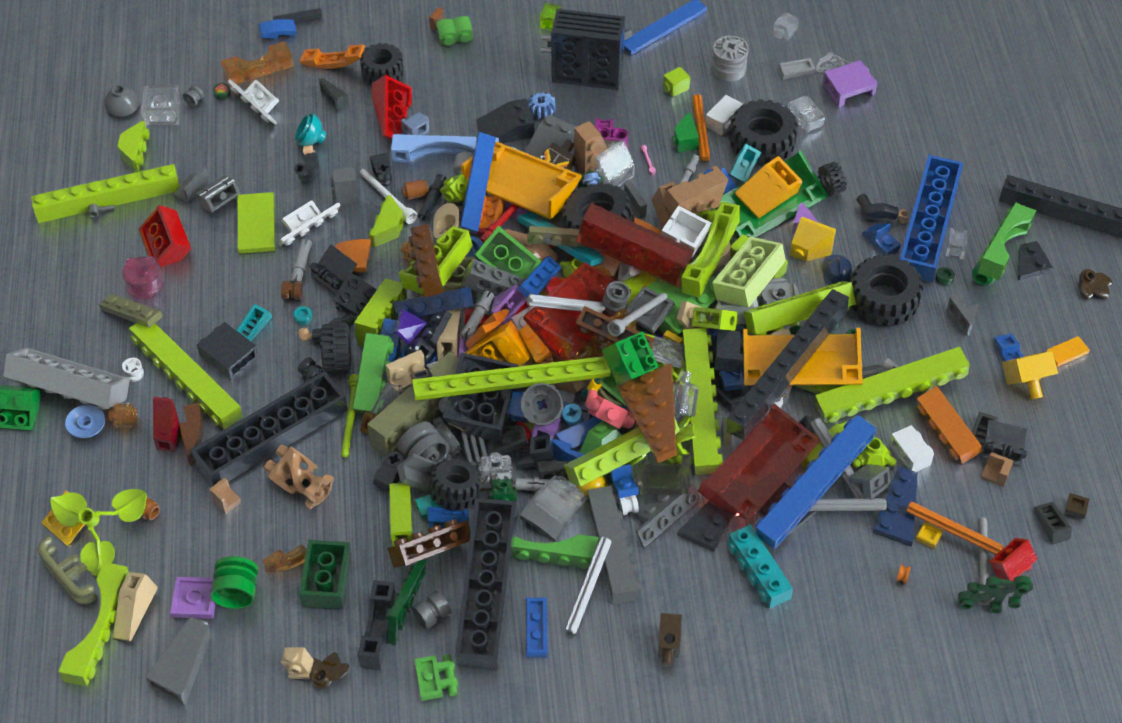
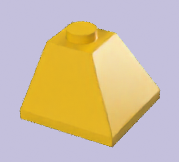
M801 217L791 243L790 256L806 262L830 256L832 254L836 229Z

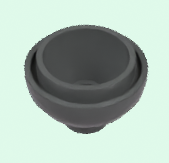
M121 84L115 85L105 97V109L113 116H127L139 107L138 95L128 87Z

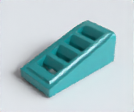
M254 303L236 331L242 334L243 330L250 333L248 336L242 335L252 341L273 316L270 311ZM247 326L253 327V330H250Z

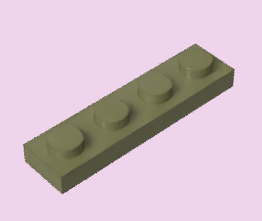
M115 294L106 296L99 303L102 311L149 328L163 317L160 310Z

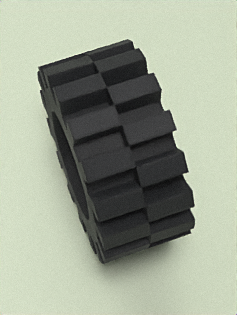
M830 162L818 168V179H820V183L828 196L831 197L846 190L847 182H845L846 177L843 175L845 173L841 171L842 167L838 163Z

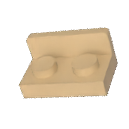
M416 351L386 365L387 381L395 392H400L412 385L410 378L412 373L426 370L422 351Z

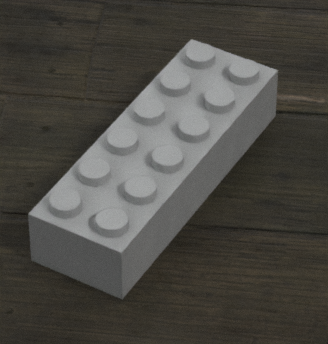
M27 347L6 354L3 377L10 378L12 382H23L31 388H43L45 392L59 393L64 398H75L84 404L92 403L100 409H109L126 401L130 378Z

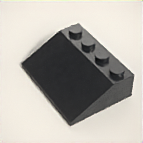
M461 352L455 374L518 367L519 365ZM514 388L449 396L443 420L480 438L500 442Z

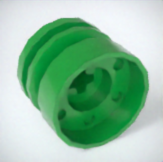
M227 556L217 560L214 566V580L210 591L211 600L215 604L229 609H242L251 606L255 599V584L257 583L259 571L258 565L247 558L239 556Z

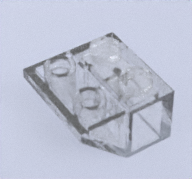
M622 140L611 145L609 149L598 154L595 158V173L602 176L605 185L609 183L620 187L624 182L635 176V162Z
M555 475L544 485L533 503L564 526H567L588 498L585 497L583 491L570 486L564 477Z

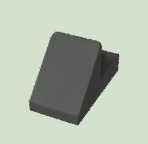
M957 295L951 296L947 309L964 333L970 335L979 304L966 308L965 303Z

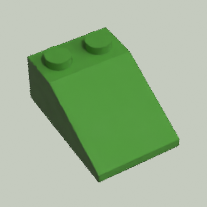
M499 225L475 253L484 263L523 279H527L542 262Z

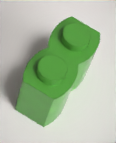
M460 16L453 20L442 19L436 22L440 45H451L456 42L463 43L473 40V31L468 16Z

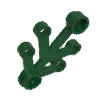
M1017 576L1013 581L988 577L986 578V585L970 582L967 584V591L958 593V604L962 609H971L976 602L994 598L989 603V611L999 614L1002 612V603L1006 595L1013 593V596L1008 598V607L1018 609L1021 607L1022 595L1033 590V583L1027 576Z

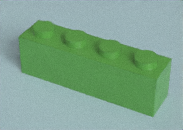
M366 333L353 406L356 413H366L369 411L378 415L380 410L382 411L384 408L382 396L383 391L386 392L388 381L385 380L386 365L391 363L389 355L394 350V342H392L389 336Z

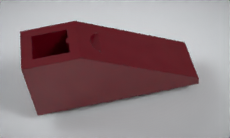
M154 396L153 440L156 450L175 453L182 434L174 401L167 397Z

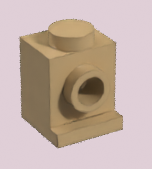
M305 647L284 648L281 664L288 671L289 679H309L314 659Z

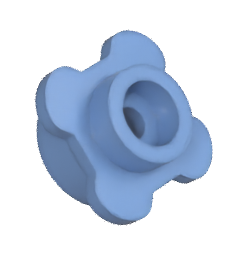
M598 173L585 174L583 184L597 185L601 177H598Z

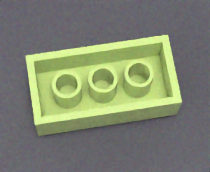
M749 237L712 282L716 300L750 307L786 261L782 243Z

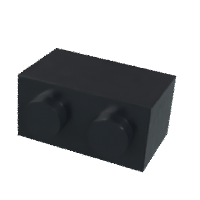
M717 329L714 370L737 373L738 366L743 363V354L740 351L743 350L744 340L740 339V331Z

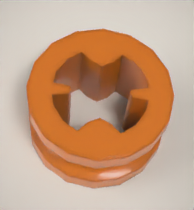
M904 564L900 565L896 582L903 581L904 584L907 583L911 566L904 567Z

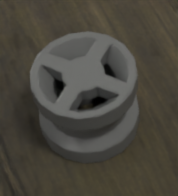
M192 85L189 87V91L182 94V97L189 106L195 107L198 101L204 98V93L198 86Z

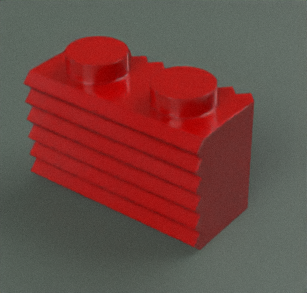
M1013 538L1014 540L1008 543L1003 550L990 560L998 579L1013 581L1015 577L1032 568V564L1038 558L1028 539Z

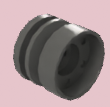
M537 383L530 386L523 393L521 410L531 423L539 426L550 425L561 416L563 399L559 391L552 385ZM546 400L548 408L539 410L538 401Z

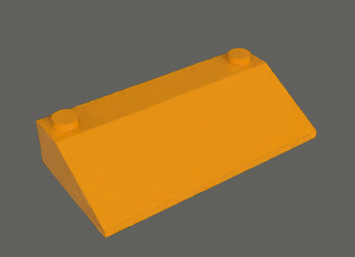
M495 141L486 193L552 219L562 210L566 200L579 183L581 175ZM473 156L461 165V174L467 180H469Z
M856 328L855 334H829L789 385H862L861 328ZM743 329L744 386H754L794 335H748L747 329Z

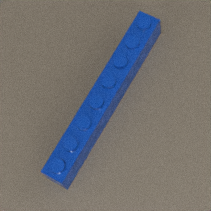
M858 414L853 420L850 418L845 423L844 430L834 435L829 447L825 446L820 451V457L808 464L807 471L803 475L799 474L793 487L791 489L787 488L781 495L782 499L778 503L774 502L771 505L765 518L761 517L757 521L755 527L759 538L775 550L873 440L877 428Z

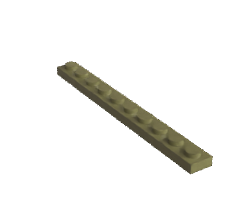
M529 226L527 243L605 248L609 250H625L635 245L639 251L649 252L660 246L658 244L660 236ZM707 239L703 240L694 255L699 256ZM663 247L665 249V254H676L675 249L673 251H670L669 249Z

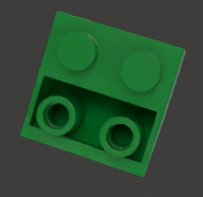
M643 332L602 349L617 385L659 367Z
M1 385L0 428L32 430L39 410L40 388Z

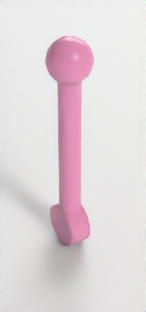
M642 145L640 149L647 160L649 174L653 175L656 173V169L652 166L646 151L647 146Z

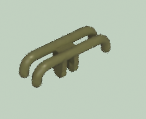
M44 538L39 543L38 554L45 568L76 603L86 605L96 601L97 594L92 593L94 591L93 585L78 588L72 582L85 572L87 566L84 563L76 565L80 558L75 554L57 564L51 557L56 551V547L50 545L52 538Z

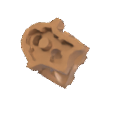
M281 444L276 450V454L282 458L278 464L270 459L264 465V469L269 473L268 477L278 486L291 494L299 492L307 497L305 505L310 510L314 506L321 504L332 490L335 478L328 474L322 477L312 474L318 466L292 446L288 448ZM300 463H306L308 465V469L304 470L300 468ZM288 479L293 480L294 483L292 486H289L286 481ZM304 479L310 481V485L307 488L302 485Z

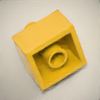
M1053 351L1036 353L1001 362L1006 383H1027L1030 399L1043 397L1039 383L1040 378L1058 374Z

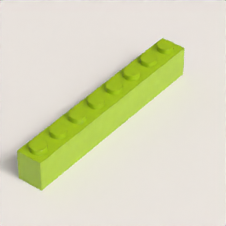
M171 164L33 195L31 200L37 221L42 223L89 212L91 204H97L99 207L117 206L174 193L180 185L175 165Z
M138 323L129 328L131 342L135 346L138 345L146 357H150L158 369L161 367L169 380L173 379L180 391L184 390L187 393L191 402H199L201 412L203 414L207 413L214 425H219L225 430L243 418L240 405L156 323L150 328Z
M706 328L683 330L690 417L691 423L694 425L696 437L692 439L695 475L718 474L719 466H723L722 454H718L717 448H721L720 436H716V431H719V419L714 418V414L718 413L717 402H713V397L716 396V387L711 385V380L715 379L714 368H710L709 363H713L712 351L708 352V346H711V335H707Z
M959 346L862 379V385H844L815 395V407L824 424L828 422L833 423L845 416H854L860 411L871 410L881 404H889L895 399L907 398L913 393L924 392L937 385H945L948 381L954 379H962L968 375L970 364Z

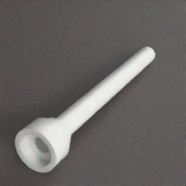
M365 169L360 171V175L385 198L387 195L392 196L403 212V220L407 224L415 222L418 215L416 211L412 208H406Z

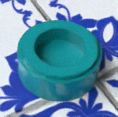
M300 306L293 312L294 321L299 325H306L313 318L311 309L306 306Z

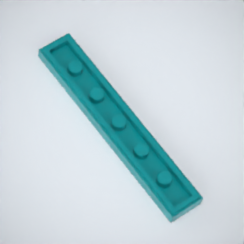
M533 212L518 215L517 221L527 228L529 226L557 228ZM557 245L590 267L604 263L605 257L589 247Z

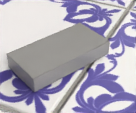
M811 58L778 64V70L783 80L816 73V68Z

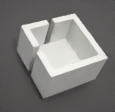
M678 206L663 228L658 244L670 251L675 249L676 254L691 261L705 239L711 222Z

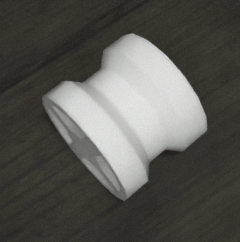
M128 358L123 362L122 369L124 375L130 378V382L142 379L144 371L139 359Z
M636 495L620 499L618 497V505L622 516L627 515L629 512H639Z

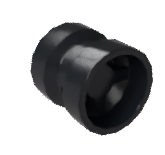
M310 357L305 358L297 369L302 376H306L308 381L325 371L320 365H316V362Z

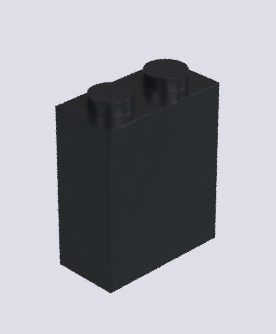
M226 322L216 327L213 332L201 339L197 344L199 356L230 380L259 357L257 346Z

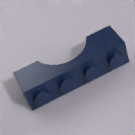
M470 287L447 291L429 297L422 296L393 302L397 321L402 309L419 317L444 310L450 311L474 306Z

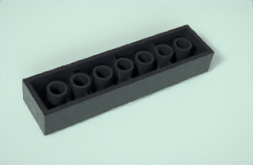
M324 371L190 449L193 463L212 487L223 478L230 481L275 454L281 444L287 447L348 410L346 396Z
M475 498L455 649L457 665L499 669L518 514L517 501Z

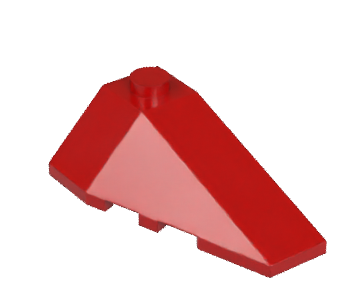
M385 75L372 83V100L383 137L393 140V134H401L402 132L401 120L407 117V109L412 103V87Z

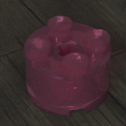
M143 256L127 259L122 275L129 294L134 295L137 299H149L154 297L156 292L162 290L164 281L160 266L154 257Z

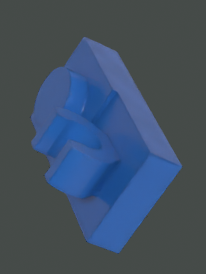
M427 507L426 514L429 528L433 527L435 522H439L440 528L444 527V522L456 519L457 522L467 520L469 524L467 509L451 511L449 508Z

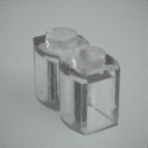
M803 96L788 103L790 112H793L796 117L798 128L802 129L805 133L824 126L825 116L823 112L815 106L808 96Z

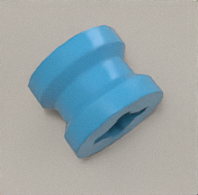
M572 403L564 407L562 414L567 425L573 427L582 422L583 413L580 406Z

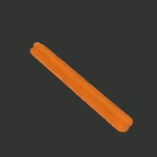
M694 94L692 96L696 130L699 136L700 160L704 162L710 160L702 96Z
M910 502L907 507V513L994 555H997L1003 549L1002 544L921 505Z

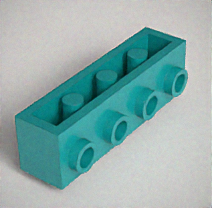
M751 524L730 533L727 543L728 550L736 556L739 567L747 573L748 580L758 590L761 601L763 603L766 602L770 609L791 599L793 587Z

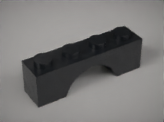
M373 580L367 628L364 636L361 637L358 651L360 667L381 669L388 637L386 614L388 609L393 607L396 596L394 582Z

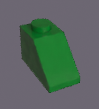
M687 113L674 128V136H671L672 145L676 146L678 153L698 150L699 136L691 113Z

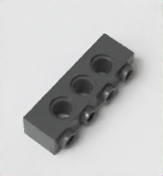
M472 259L464 270L462 286L470 287L472 290L482 294L484 291H489L487 296L491 292L494 296H497L515 284L520 287L526 279Z

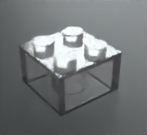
M179 85L144 86L140 111L145 125H179L182 105Z

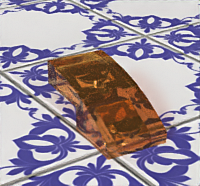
M301 544L285 555L279 549L263 559L265 571L267 573L281 572L303 564L307 549Z

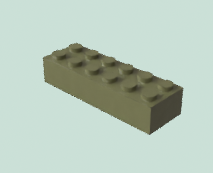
M449 352L429 371L433 377L453 375L456 373L459 358ZM411 385L367 424L371 447L385 458L390 452H398V442L405 432L419 423L430 422L439 415L438 405L443 397L415 400L413 385Z

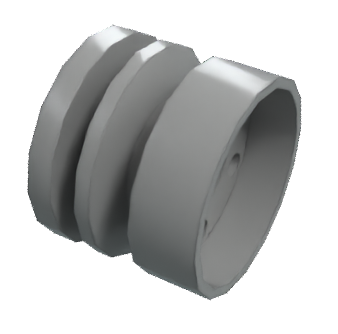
M731 35L722 36L717 39L713 45L711 66L713 75L723 81H736L742 78L747 68L749 49L747 42L740 37Z

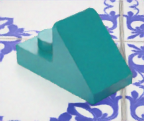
M745 144L732 162L734 165L729 173L730 177L742 184L746 183L761 152Z

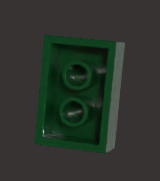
M308 540L299 591L302 607L344 608L352 557L350 542Z

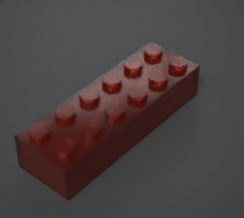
M592 203L582 219L576 240L585 246L678 288L695 251L669 237L660 235L651 229H647Z

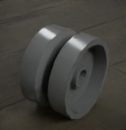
M422 422L411 427L403 434L398 442L397 450L405 460L412 454H416L438 463L447 455L449 444L430 422Z

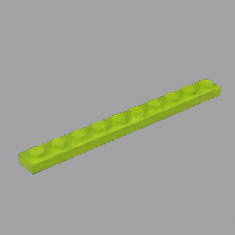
M605 356L412 379L415 400L529 387L537 383L554 384L610 377L611 371Z

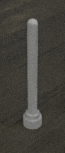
M661 293L625 318L611 321L607 326L609 333L615 337L622 334L625 326L666 300L667 294Z
M981 517L979 519V534L987 537V519ZM979 547L980 584L986 585V578L989 577L988 551ZM993 598L979 601L977 603L981 605H989V603L993 601Z

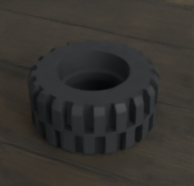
M758 99L755 102L754 100L749 101L748 104L740 106V109L738 108L732 116L729 136L730 145L737 155L745 144L760 151L761 153L756 161L759 165L767 164L778 156L784 160V158L786 159L790 156L795 148L798 122L793 112H790L788 107H783L782 103H774L773 100L763 101V99ZM766 129L775 134L759 135L754 133L753 130Z
M597 183V185L589 184L585 188H579L578 192H573L570 195V199L566 200L562 209V218L567 229L630 233L634 226V215L627 193L620 187L609 183L606 185L603 183ZM606 214L600 218L590 219L596 215ZM591 248L593 250H604V248Z
M876 255L872 259L867 258L864 262L857 265L852 274L851 282L856 304L851 307L855 312L858 311L857 315L861 318H866V321L869 323L874 322L878 326H882V324L887 326L902 324L904 320L908 321L918 310L923 292L922 277L920 273H917L918 270L914 266H910V263L906 260H900V257L895 256L894 258L890 257V255L880 257V255ZM887 285L896 289L900 294L886 296L877 293L871 287Z

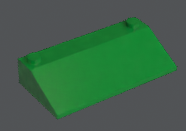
M801 150L784 161L802 180L798 193L758 219L735 195V192L744 184L722 196L721 202L739 205L740 222L733 233L737 239L742 234L747 237L756 238L795 216L800 203L803 202L809 208L828 197Z

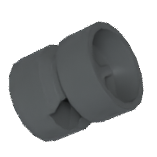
M615 281L607 286L602 300L605 307L604 312L607 314L618 316L625 311L630 297V289L625 283Z
M435 591L427 597L426 602L420 601L414 605L412 612L418 623L427 630L437 623V619L442 620L451 614V608L443 595Z

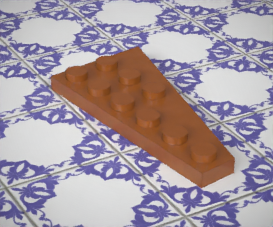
M671 363L617 386L620 395L658 463L677 455L673 368Z

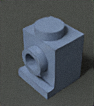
M420 112L407 120H401L402 132L405 135H425L429 132V119Z

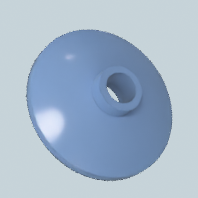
M94 405L76 407L67 415L65 420L67 431L77 438L92 437L99 433L105 424L103 411Z

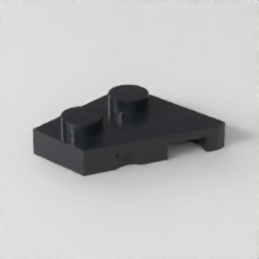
M1038 241L1020 245L1019 280L1052 272L1053 267Z

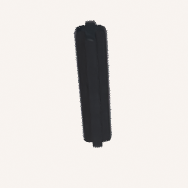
M317 8L273 16V20L289 19L294 20L295 23L322 18V10Z

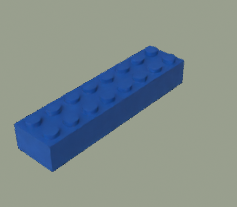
M928 155L900 256V260L908 261L910 266H914L918 270L917 273H920L922 280L929 282L934 280L964 162Z

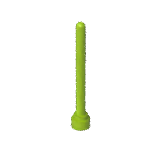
M359 374L350 375L348 380L351 392L341 449V456L343 458H347L349 455L355 417L353 406Z

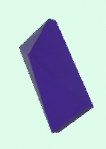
M402 309L399 313L395 333L408 345L427 322Z

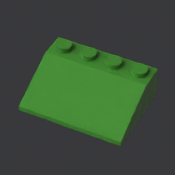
M682 258L673 263L648 287L658 294L666 293L667 298L675 302V307L658 327L662 334L669 330L679 336L683 332L684 326L677 320L681 301H687L703 308H709L716 301L712 283L715 280L713 276H711L701 297L682 293V276L688 264H691Z

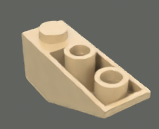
M129 572L120 589L113 633L114 639L132 640L158 588L146 574Z

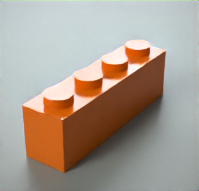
M937 386L917 398L919 403L917 409L922 416L926 415L929 420L927 422L932 430L935 431L937 429L940 434L938 435L943 445L948 444L951 448L949 452L955 460L959 459L964 464L982 453L979 441Z

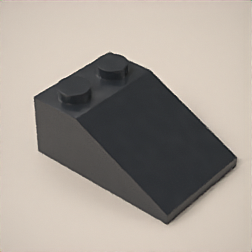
M526 98L509 101L476 120L479 132L499 138V143L529 139L535 133L534 120Z

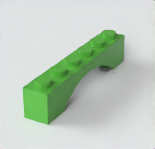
M1015 203L1012 209H1008L1000 226L997 227L995 235L991 237L989 245L987 244L984 253L981 254L977 264L980 265L978 273L1000 280L1010 257L1004 243L1013 237L1028 232L1036 210Z
M578 534L559 542L536 543L515 536L512 557L521 560L530 559L541 563L551 562L562 566L571 565L588 569L598 544V537Z

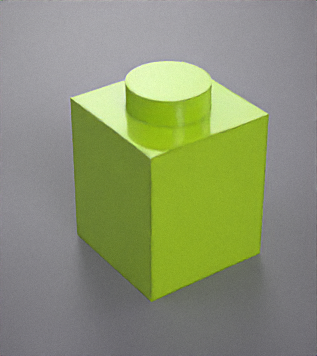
M678 67L663 75V89L674 97L689 89L690 76L681 67Z

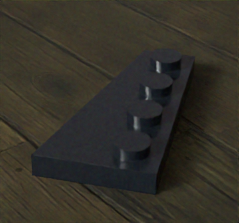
M731 479L678 530L677 535L714 552L744 501L745 494L749 491V486Z

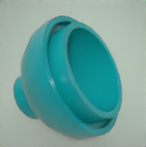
M313 113L303 117L295 133L296 144L302 147L314 145L315 143L322 144L326 137V131L322 130L320 119Z

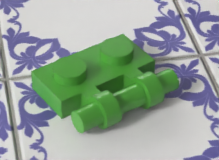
M450 654L443 655V662L438 663L436 655L415 659L421 701L443 697L442 689H448L449 696H456L458 694V681L454 676L455 664L451 660ZM439 672H445L446 679L440 680Z

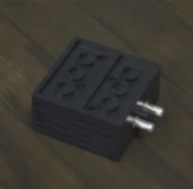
M557 9L551 35L541 34V40L548 41L547 47H541V52L551 53V82L619 90L624 67L625 16Z

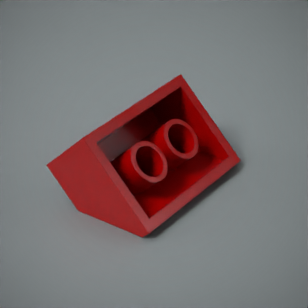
M158 205L139 228L152 267L155 269L181 261L191 250L177 210Z

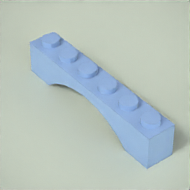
M393 134L391 147L392 162H412L420 157L438 153L459 154L463 151H468L474 154L477 137Z

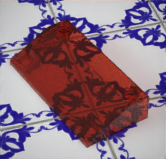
M584 262L547 296L602 302L607 286L616 280ZM534 306L523 317L524 321L548 350L564 361H569L596 336L592 333L586 335L578 331L579 327L576 326V322L581 311ZM603 310V312L601 313V314H603V315H605V316H607V317H609V318H612V319H614V318L616 317V316H611V315L607 314L606 312H604V310Z
M774 403L767 416L709 479L706 480L704 478L697 492L712 504L750 521L821 440Z

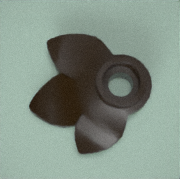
M1085 269L1080 273V290L1086 299L1091 298L1094 294L1103 299L1109 298L1110 291L1108 286L1112 285L1113 282L1106 274L1095 273L1090 269Z
M336 652L330 654L322 662L317 658H313L311 680L314 687L318 689L326 688L332 681L340 680L347 674L349 664H341Z

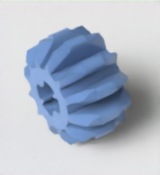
M544 91L542 93L536 92L535 95L530 94L529 99H527L532 117H537L538 120L545 118L548 114L552 115L556 110L554 97H551L550 93L545 94Z

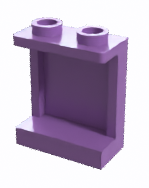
M861 60L825 71L822 82L838 107L845 104L846 98L866 91L871 96L875 95L877 87L876 79L871 76L867 66H864Z

